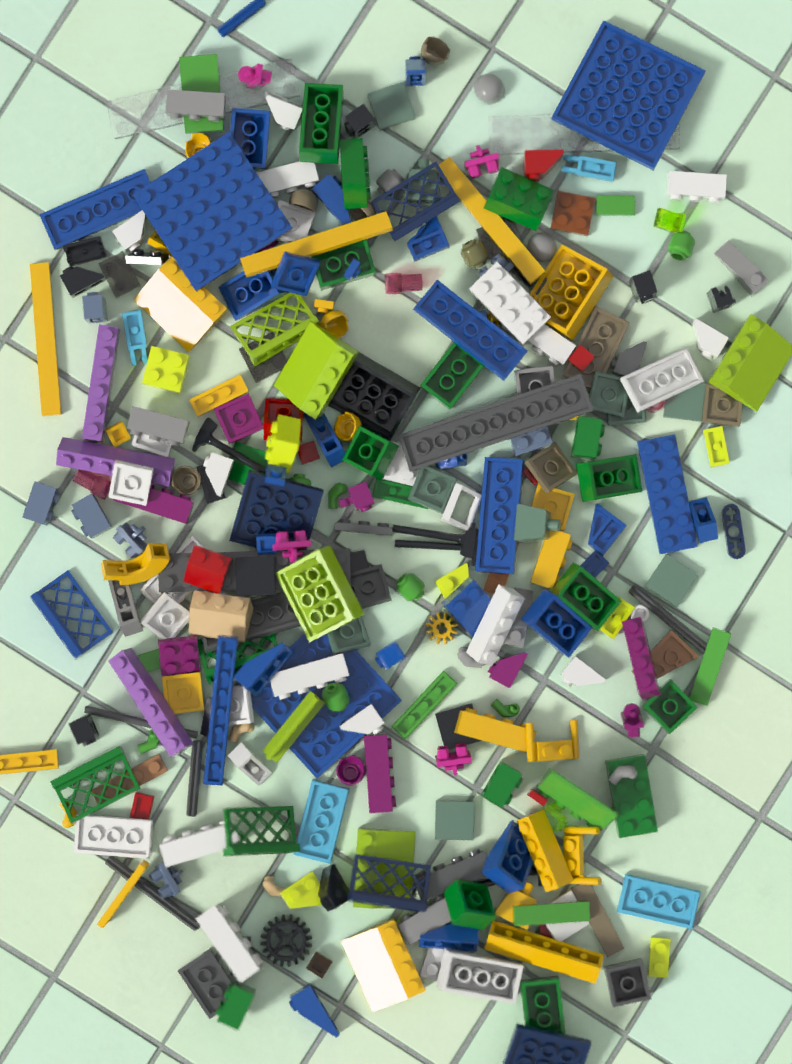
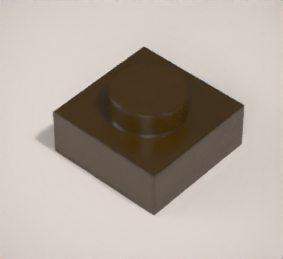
M316 951L306 969L323 978L333 961Z

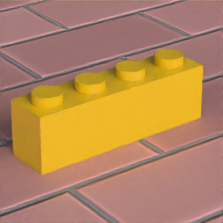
M466 708L465 711L460 710L454 733L527 753L526 724L521 723V726L513 725L514 721L505 718L502 721L495 720L496 716L484 713V716L477 715V710Z
M544 809L516 820L545 891L549 892L559 889L574 881Z

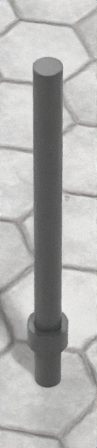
M87 705L85 707L84 713L151 728L146 719ZM185 729L190 738L197 739L198 731Z

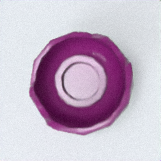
M350 755L340 760L336 768L337 777L343 784L348 786L356 785L365 776V765L360 758Z

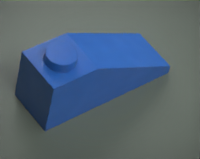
M419 56L409 57V59L405 60L406 86H424L426 81L425 59H420Z
M328 174L312 188V192L341 225L351 223L348 209L344 208L342 183L336 176L332 177Z
M304 413L303 415L330 467L332 468L342 463L345 452L325 414L323 413L321 417L314 419Z
M396 641L377 652L376 655L378 657L375 660L380 668L385 667V669H388L406 657Z
M281 643L246 662L233 678L257 697L293 654V651L284 643Z
M449 924L420 935L419 947L477 952L479 929Z
M311 983L290 995L291 1001H289V1004L294 1012L298 1011L300 1015L334 1037L340 1036L338 1028Z

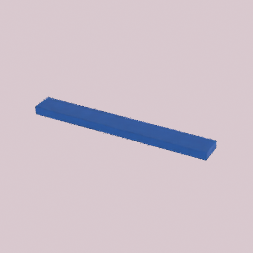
M218 635L203 784L223 786L237 636Z

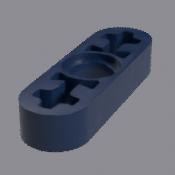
M728 504L722 509L727 553L732 559H740L746 552L740 510L735 504ZM729 507L736 511V514H733V521L737 519L738 523L727 525V521H731L730 515H726ZM731 526H736L739 530V534L736 537H731L728 533ZM740 538L741 542L736 543L737 547L741 548V552L736 556L735 553L731 552V549H734V543L730 544L729 540Z

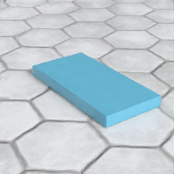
M312 779L296 844H300V852H295L294 855L331 864L349 788Z
M625 874L617 912L693 929L701 891Z

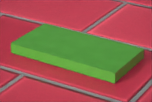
M217 54L179 57L181 88L183 91L221 93ZM184 117L185 134L224 131L223 120H220V122H210L208 119L201 118V121H191L188 117Z

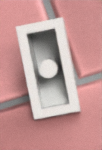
M266 91V100L276 123L279 124L278 126L284 130H289V128L294 130L303 109L302 105Z
M143 210L112 231L126 252L138 249L141 246L140 243L143 242L147 220Z
M696 318L692 326L698 349L702 351L701 355L709 360L712 358L716 359L729 337Z
M211 452L210 456H206L203 466L206 467L205 471L217 496L222 497L234 460Z
M576 656L571 659L561 672L563 676L562 681L570 687L572 684L583 686L604 683L606 680Z
M370 704L339 727L342 730L364 734L373 732L375 735L383 729L382 725L385 722L373 705Z
M242 742L228 755L237 768L258 786L272 774L267 766Z

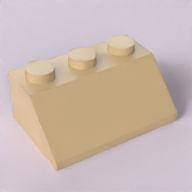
M194 590L189 611V635L218 639V635L237 636V642L245 643L253 612L250 598Z

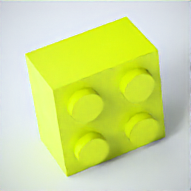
M151 346L142 384L182 394L190 356Z
M278 414L276 422H272L270 430L272 435H268L266 447L269 448L266 450L265 459L268 460V464L285 467L286 472L290 473L299 446L301 419Z

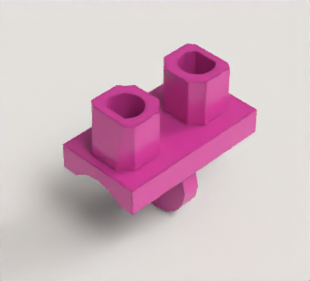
M256 64L252 68L244 66L238 72L239 80L243 83H248L246 88L253 89L256 86L264 87L265 84H269L271 81L272 71L263 70L262 64Z
M477 145L476 151L470 153V157L478 158L465 161V170H468L472 179L482 175L480 166L486 165L489 174L498 172V153L483 157V155L489 154V149L481 150L480 145Z
M305 531L293 532L294 541L289 542L288 532L276 533V543L272 545L273 551L289 550L288 552H283V558L289 557L290 562L295 563L297 557L303 556V552L296 549H307V547L312 546L311 540L307 541Z
M457 743L455 745V753H449L448 746L446 745L438 746L437 755H435L437 767L445 766V771L453 770V775H458L457 769H464L465 763H472L470 752L465 743Z

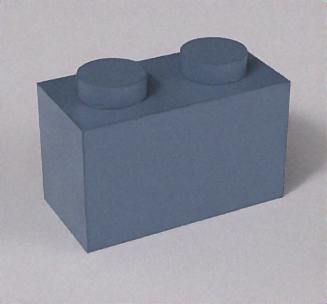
M88 292L87 296H82L84 319L88 323L108 322L106 299L98 292Z
M547 427L509 439L515 457L553 444Z
M34 481L22 518L43 525L51 522L54 515L52 511L53 505L58 503L60 497L59 489Z
M90 494L72 504L74 509L71 511L75 519H80L82 522L81 530L86 537L89 536L93 539L113 528L94 494Z

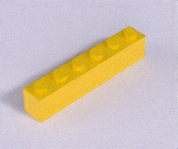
M492 921L484 950L596 984L604 958L603 954L496 921Z

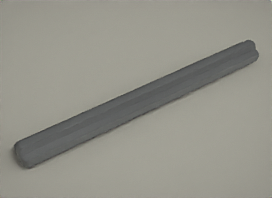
M633 585L628 592L704 654L707 646L704 640L637 585Z
M109 856L105 861L108 867L127 881L134 873L114 856ZM140 877L135 884L136 888L193 931H197L200 924L196 918L168 897L162 899L158 890Z

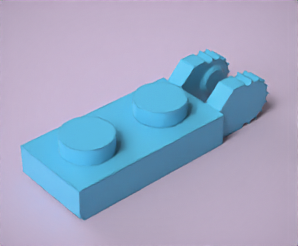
M564 155L563 160L578 162L577 168L562 167L561 172L614 182L617 162L585 156Z
M142 311L122 313L127 348L130 351L132 366L137 365V357L134 350L140 349L142 350V360L144 364H147V341Z

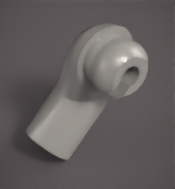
M467 647L459 648L457 653L458 659L464 666L482 668V663H478L466 653Z
M630 765L619 766L608 780L616 785L622 777L634 779L637 776V771Z

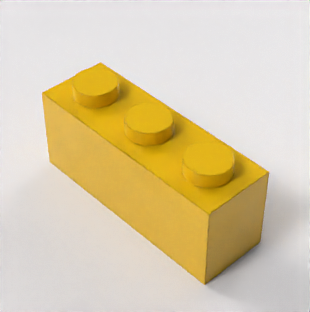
M550 531L549 539L543 541L530 583L550 590L555 586L561 577L558 576L559 569H563L567 558H564L565 551L570 550L573 542L570 539V534L561 531Z

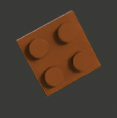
M558 191L550 229L588 236L595 198Z

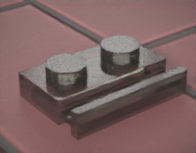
M123 251L98 263L116 298L141 286L131 265L126 263V256Z

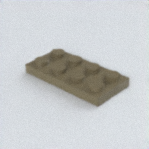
M595 306L575 348L576 350L581 345L594 355L595 358L583 372L569 362L562 376L570 378L582 374L586 388L590 389L594 371L607 372L630 322Z

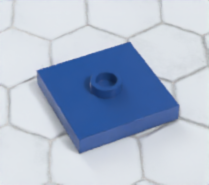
M285 251L272 280L271 287L307 296L321 262L317 259Z

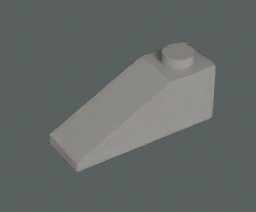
M727 241L714 253L751 296L769 282L757 266L730 241Z
M108 580L123 634L127 637L142 632L143 627L140 622V615L130 585H120L119 581Z
M514 587V590L522 595L525 600L503 644L523 647L527 625L521 618L531 606L533 591Z

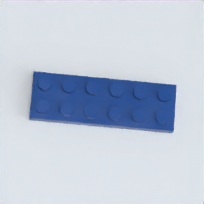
M145 169L39 214L54 250H58L63 245L74 243L127 220L142 211L133 194L151 183Z
M439 280L435 281L413 309L503 381L528 352L527 349Z
M675 434L638 441L637 445L659 554L698 547Z
M485 457L476 572L514 574L517 541L514 540L517 504H520L523 459Z

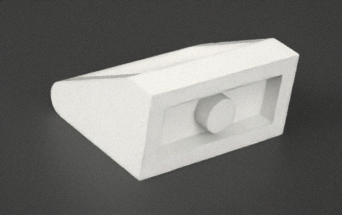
M456 483L441 521L466 531L470 530L481 504L482 495ZM460 492L475 497L464 524L450 518Z

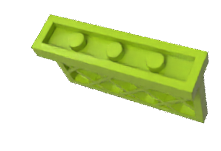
M288 293L230 327L255 367L299 342L310 321L319 326L320 322L300 295ZM295 296L298 300L297 307L287 305L288 300ZM275 307L283 308L281 316L272 315L271 310ZM285 309L296 311L294 319L284 317ZM298 312L307 313L309 318L304 321L297 320ZM259 316L265 317L264 326L254 324L255 318ZM269 318L279 320L277 328L267 326ZM282 321L292 323V327L289 330L280 329ZM241 326L250 327L248 335L240 334L237 329ZM253 328L263 330L261 338L251 336ZM266 330L276 332L275 338L271 340L265 339ZM249 340L258 341L259 346L251 351L248 347Z
M310 691L262 750L267 755L265 758L269 761L272 759L277 763L323 707L325 702Z

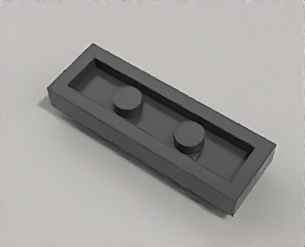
M339 519V522H335L334 527L336 531L392 536L393 529L389 527L388 523H378L377 526H371L370 522L358 521V524H351V520Z

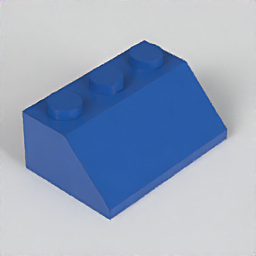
M232 108L230 134L254 170L266 169L271 111Z

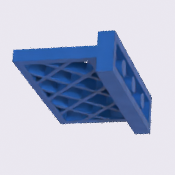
M68 570L30 596V599L75 660L113 633ZM66 576L72 582L71 590L59 588L60 581ZM48 589L57 590L55 601L47 600L42 593ZM59 591L70 592L68 603L57 601ZM72 593L81 594L83 597L82 605L70 604ZM56 604L68 606L66 616H60L55 612ZM70 606L81 608L80 619L68 617ZM83 608L91 609L94 612L93 621L82 619ZM68 620L79 621L78 632L68 630ZM81 622L93 623L91 634L80 633ZM94 625H103L107 632L101 636L93 635ZM79 635L90 637L89 645L83 649L78 643Z

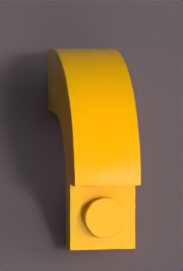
M148 543L145 551L140 556L131 560H103L101 568L104 580L119 581L120 585H132L155 577L164 570L170 560L167 544Z

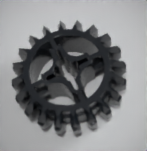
M282 914V921H279V918L275 916V924L270 920L268 921V925L271 928L264 926L263 930L267 934H261V938L266 939V941L260 942V945H267L262 952H270L266 957L267 959H270L272 956L275 957L272 962L273 964H276L277 960H281V967H283L284 961H287V966L291 967V960L297 965L299 963L298 957L302 961L305 960L302 953L309 954L310 951L305 947H312V943L307 942V940L312 939V935L306 936L310 932V928L303 929L306 922H302L301 925L298 924L300 917H297L294 922L292 921V914H290L289 920H286L285 914ZM282 925L293 926L295 929L291 932L286 933L282 929L280 930L278 927ZM273 931L279 938V943L275 948L272 947L270 941ZM299 932L302 936L300 950L296 947L293 940ZM282 936H291L289 945L286 943V945L280 946L283 942ZM286 948L294 954L284 956L278 952Z

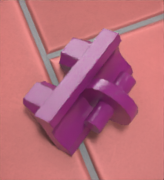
M629 703L621 712L624 729L628 731L629 738L640 737V728H644L640 708L635 703Z

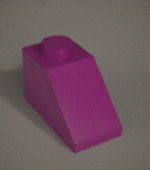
M523 652L497 660L488 670V673H490L489 678L510 688L528 654Z

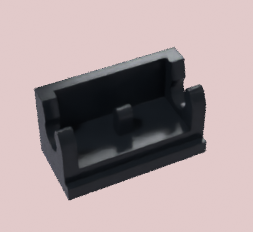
M100 236L63 245L69 266H76L107 257L103 240Z
M727 286L724 287L726 294L722 290L719 293L717 287L711 288L707 292L713 313L730 308L736 303Z

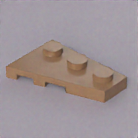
M672 630L651 650L657 679L699 657Z

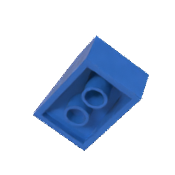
M277 268L247 278L243 271L218 287L235 321L289 293L271 287Z
M468 577L441 604L473 638L491 599L472 578Z
M510 821L488 854L482 870L486 877L508 894L524 889L533 863L519 826L515 821Z

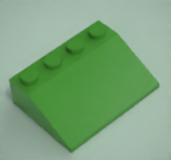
M551 768L547 770L537 785V788L540 789L539 794L547 799L549 796L556 800L554 804L563 810L567 807L572 811V816L578 820L583 818L588 821L586 825L589 827H599L602 831L618 815L614 810Z

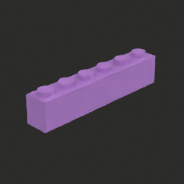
M99 324L82 439L104 443L120 329L118 327Z
M62 437L57 449L56 465L112 476L114 463L116 460L154 468L151 483L169 487L171 476L174 472L175 458Z
M132 648L122 650L108 660L169 756L179 755L194 744L134 650Z

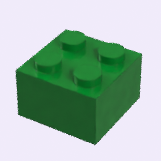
M583 416L578 417L571 457L595 460L599 457L602 449L599 439L604 436L605 425H602L603 420Z
M359 426L342 460L382 480L399 446Z
M668 679L659 688L661 695L649 698L641 707L667 734H671L698 707L671 679Z
M500 761L481 793L482 796L502 808L504 805L508 806L513 798L511 793L514 787L518 789L523 780L521 777L522 773Z
M456 879L444 891L453 925L484 930L496 918L487 885Z
M236 980L233 984L229 983L224 997L227 999L225 1002L221 1001L215 1014L219 1016L217 1021L235 1030H239L256 989Z

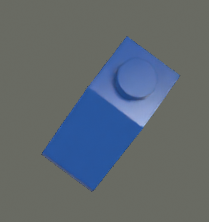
M707 497L689 501L692 521L699 543L718 539L717 522Z

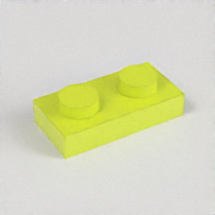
M723 427L703 430L710 468L730 464Z
M619 596L617 597L622 602L599 629L612 639H615L623 626L622 621H626L635 608Z
M650 938L649 977L668 978L670 938Z

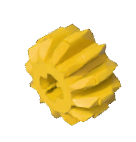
M439 612L436 613L438 620L431 616L430 620L434 623H426V626L432 627V630H427L426 634L433 632L434 635L429 639L432 641L435 637H438L436 644H439L440 639L443 638V643L447 644L446 637L448 636L453 641L454 638L450 633H458V631L452 630V627H456L458 624H450L454 617L451 616L447 621V613H444L443 619H441ZM440 623H444V626L447 628L446 633L443 631L444 634H439V630L436 629L438 624L440 626Z

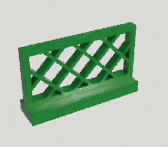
M272 634L271 637L269 635L262 637L258 646L247 641L240 651H236L234 676L246 662L270 650L262 648L266 640L273 642L274 647L278 646L275 634ZM201 638L197 640L205 676L209 685H211L214 681L215 666L208 668L207 663L211 657L216 659V655H214L215 651L206 653L202 647L203 640ZM247 646L256 649L252 655L243 654Z
M120 746L50 781L72 824L141 789L128 763L126 754ZM121 760L125 765L123 774L113 771L115 763ZM105 770L109 772L106 782L96 780L99 771ZM112 773L122 776L118 787L108 784ZM124 778L132 779L135 787L129 790L121 788ZM88 779L92 781L88 791L79 789L81 780ZM95 782L104 784L101 796L91 793ZM107 786L117 789L115 797L111 799L104 797ZM68 787L75 789L71 800L65 799L61 791ZM77 791L87 793L84 805L74 802ZM90 795L100 798L98 805L94 808L87 806ZM73 804L83 806L80 815L73 817L71 813Z
M293 806L223 809L226 848L223 849V856L300 852V844H296ZM266 811L273 816L269 823L262 817ZM282 811H287L288 819L286 822L279 817ZM249 812H252L257 817L252 824L245 818ZM230 813H235L239 817L236 824L231 821ZM275 820L282 825L278 832L271 827ZM242 821L249 827L244 834L238 828ZM258 821L265 826L261 833L255 828ZM268 830L274 835L271 842L264 837ZM284 830L289 833V841H285L280 836ZM234 831L241 837L237 843H232ZM251 831L258 836L254 842L247 838Z

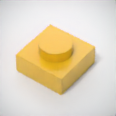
M315 299L314 309H318L317 312L327 314L329 311L334 310V302Z
M122 421L105 429L113 447H117L131 439Z

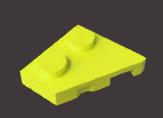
M463 564L435 581L445 599L469 577L468 564Z
M313 871L280 892L289 909L322 905L318 896L320 882Z

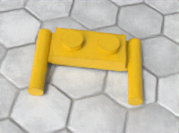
M570 720L571 740L534 742L533 723H526L527 762L579 759L578 720Z
M565 826L563 856L574 880L568 884L601 885L602 879L600 877H584L583 834L598 835L600 834V828Z

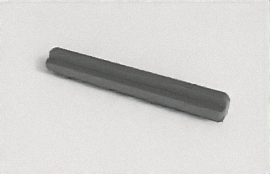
M198 740L193 741L194 744L192 745L186 810V815L189 817L197 815L203 748V742Z

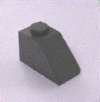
M643 341L623 351L617 358L614 357L610 367L613 369L612 374L623 377L639 370L647 342Z

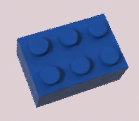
M545 589L521 618L540 637L568 658H570L592 629L586 621L556 595Z

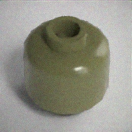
M476 239L464 243L460 252L468 267L475 266L476 269L485 265V260L489 256L483 242L476 241Z

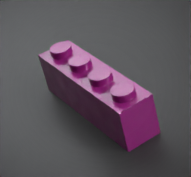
M152 484L146 506L113 499L116 502L184 524H188L194 502L190 501L191 497L183 494L177 497L172 495L173 491L164 488L158 491L154 489L155 485Z
M641 617L622 621L640 697L643 700L661 695L643 620Z
M387 734L364 735L369 813L393 812L392 807H396V797L391 795V788H395L394 776H390V769L393 768V757H389L388 749H392L391 738H387Z

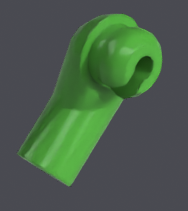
M337 483L329 490V509H338V497L348 490L346 484Z
M496 699L491 704L502 717H514L520 711V707L515 703L503 705Z
M152 729L149 731L147 742L138 745L140 754L156 749L159 745L160 740Z

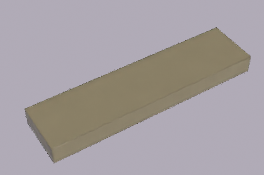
M578 884L571 889L578 902L589 901V923L606 956L609 957L624 949L592 885Z

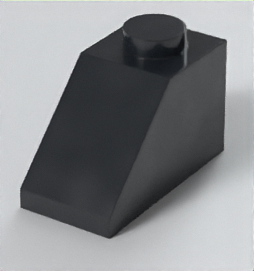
M73 266L66 268L62 271L63 274L60 275L72 298L106 280L103 274L77 266L75 268Z
M335 864L323 869L318 892L320 902L328 912L347 902L350 891Z

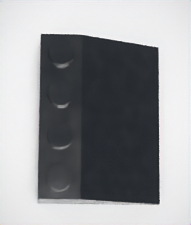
M359 352L328 406L342 414L345 412L355 414L364 427L390 441L417 396L420 387Z

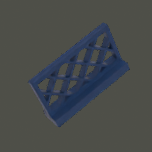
M437 162L432 163L371 201L379 214L385 211L380 210L376 203L382 199L390 200L387 212L388 217L389 215L401 217L399 225L389 232L394 241H397L460 202ZM435 167L439 172L438 180L426 179L428 171ZM440 177H442L445 183L439 182ZM412 180H423L421 191L410 189ZM425 181L436 183L434 195L423 192ZM409 183L408 188L403 187L404 185ZM438 185L447 186L451 193L445 197L437 196ZM396 190H407L405 202L393 199ZM409 191L420 194L418 205L407 202ZM422 194L433 197L432 205L429 207L420 205ZM393 201L404 204L401 215L390 212ZM406 204L417 207L414 216H404ZM419 208H423V209H424V210H422L421 212L418 213Z
M354 854L347 901L421 913L426 912L431 865ZM359 859L366 860L370 865V868L363 873L358 868ZM380 862L385 863L390 869L382 876L375 868ZM399 865L404 866L408 871L401 879L394 871ZM418 868L426 869L425 878L421 881H418L413 874ZM371 869L379 877L372 884L364 876ZM392 872L398 881L389 887L383 877ZM411 875L417 884L408 890L402 880ZM362 877L368 887L362 891L355 890V882ZM379 880L387 888L382 893H377L372 887ZM398 883L406 891L401 896H396L391 890ZM419 886L423 892L422 900L415 899L410 891Z

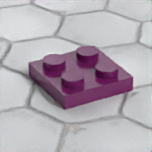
M249 393L214 408L229 444L263 430V425Z
M196 635L158 640L161 676L200 672Z

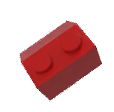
M563 149L525 150L523 155V177L539 182L561 161L564 153Z
M266 398L263 421L264 440H267L268 435H272L270 433L273 421L276 422L279 414L301 419L299 442H302L303 411L289 399Z
M194 545L183 582L220 594L233 559Z

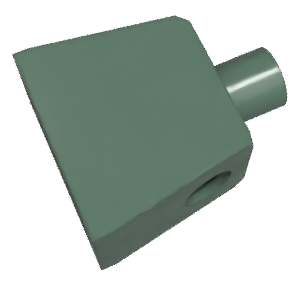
M418 159V169H410L408 178L429 166V159ZM429 170L426 179L437 181V170ZM412 180L410 189L421 191L423 180ZM425 181L423 192L434 195L436 183ZM439 185L436 194L437 196H441ZM409 191L407 202L418 203L420 194ZM422 194L420 203H432V196Z
M517 504L515 541L524 543L548 540L550 531H560V520L551 519V512Z

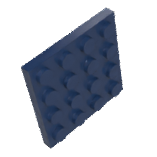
M249 469L229 541L257 548V534L288 532L289 542L294 541L293 532L305 531L307 541L310 540L324 489L285 479L284 486L265 483V473Z
M516 1023L502 1064H585L591 1047V1040Z

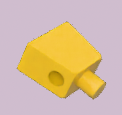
M526 881L524 889L510 894L506 893L495 908V914L513 923V906L536 905V898L530 896L535 885ZM524 925L520 927L524 928L525 930H528L529 925Z

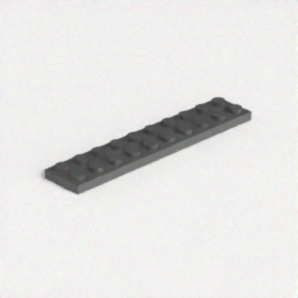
M582 374L398 436L409 470L412 472L593 412L594 410Z
M332 549L351 586L350 549ZM289 550L277 551V554L257 555V551L216 552L233 559L221 591L236 590L235 558L274 556L276 573L293 564L290 562L289 557L283 558V552H288ZM297 550L303 552V556L297 557V561L317 550ZM191 553L169 554L170 560L167 566L158 574L160 593L194 592V590L207 591L183 582ZM275 574L276 589H283Z
M382 564L351 573V588L362 609L392 601ZM285 592L251 601L253 612L245 642L301 626ZM202 636L206 653L217 650L218 639Z

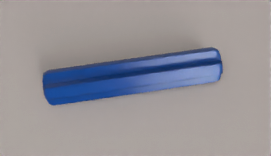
M253 0L218 27L219 34L222 37L228 35L264 7L266 1Z

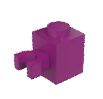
M366 481L348 488L351 496L339 501L341 508L354 504L356 510L361 509V512L372 509L371 505L375 504Z

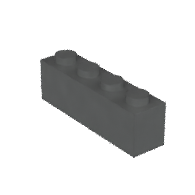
M478 848L470 851V856L465 858L458 856L451 859L452 863L448 865L441 863L434 866V870L430 872L427 900L443 894L456 879L472 882L485 877L482 873L487 858L485 851H480ZM426 870L415 874L418 881L425 878ZM417 886L416 890L419 894L420 899L422 900L423 892L420 889V887Z

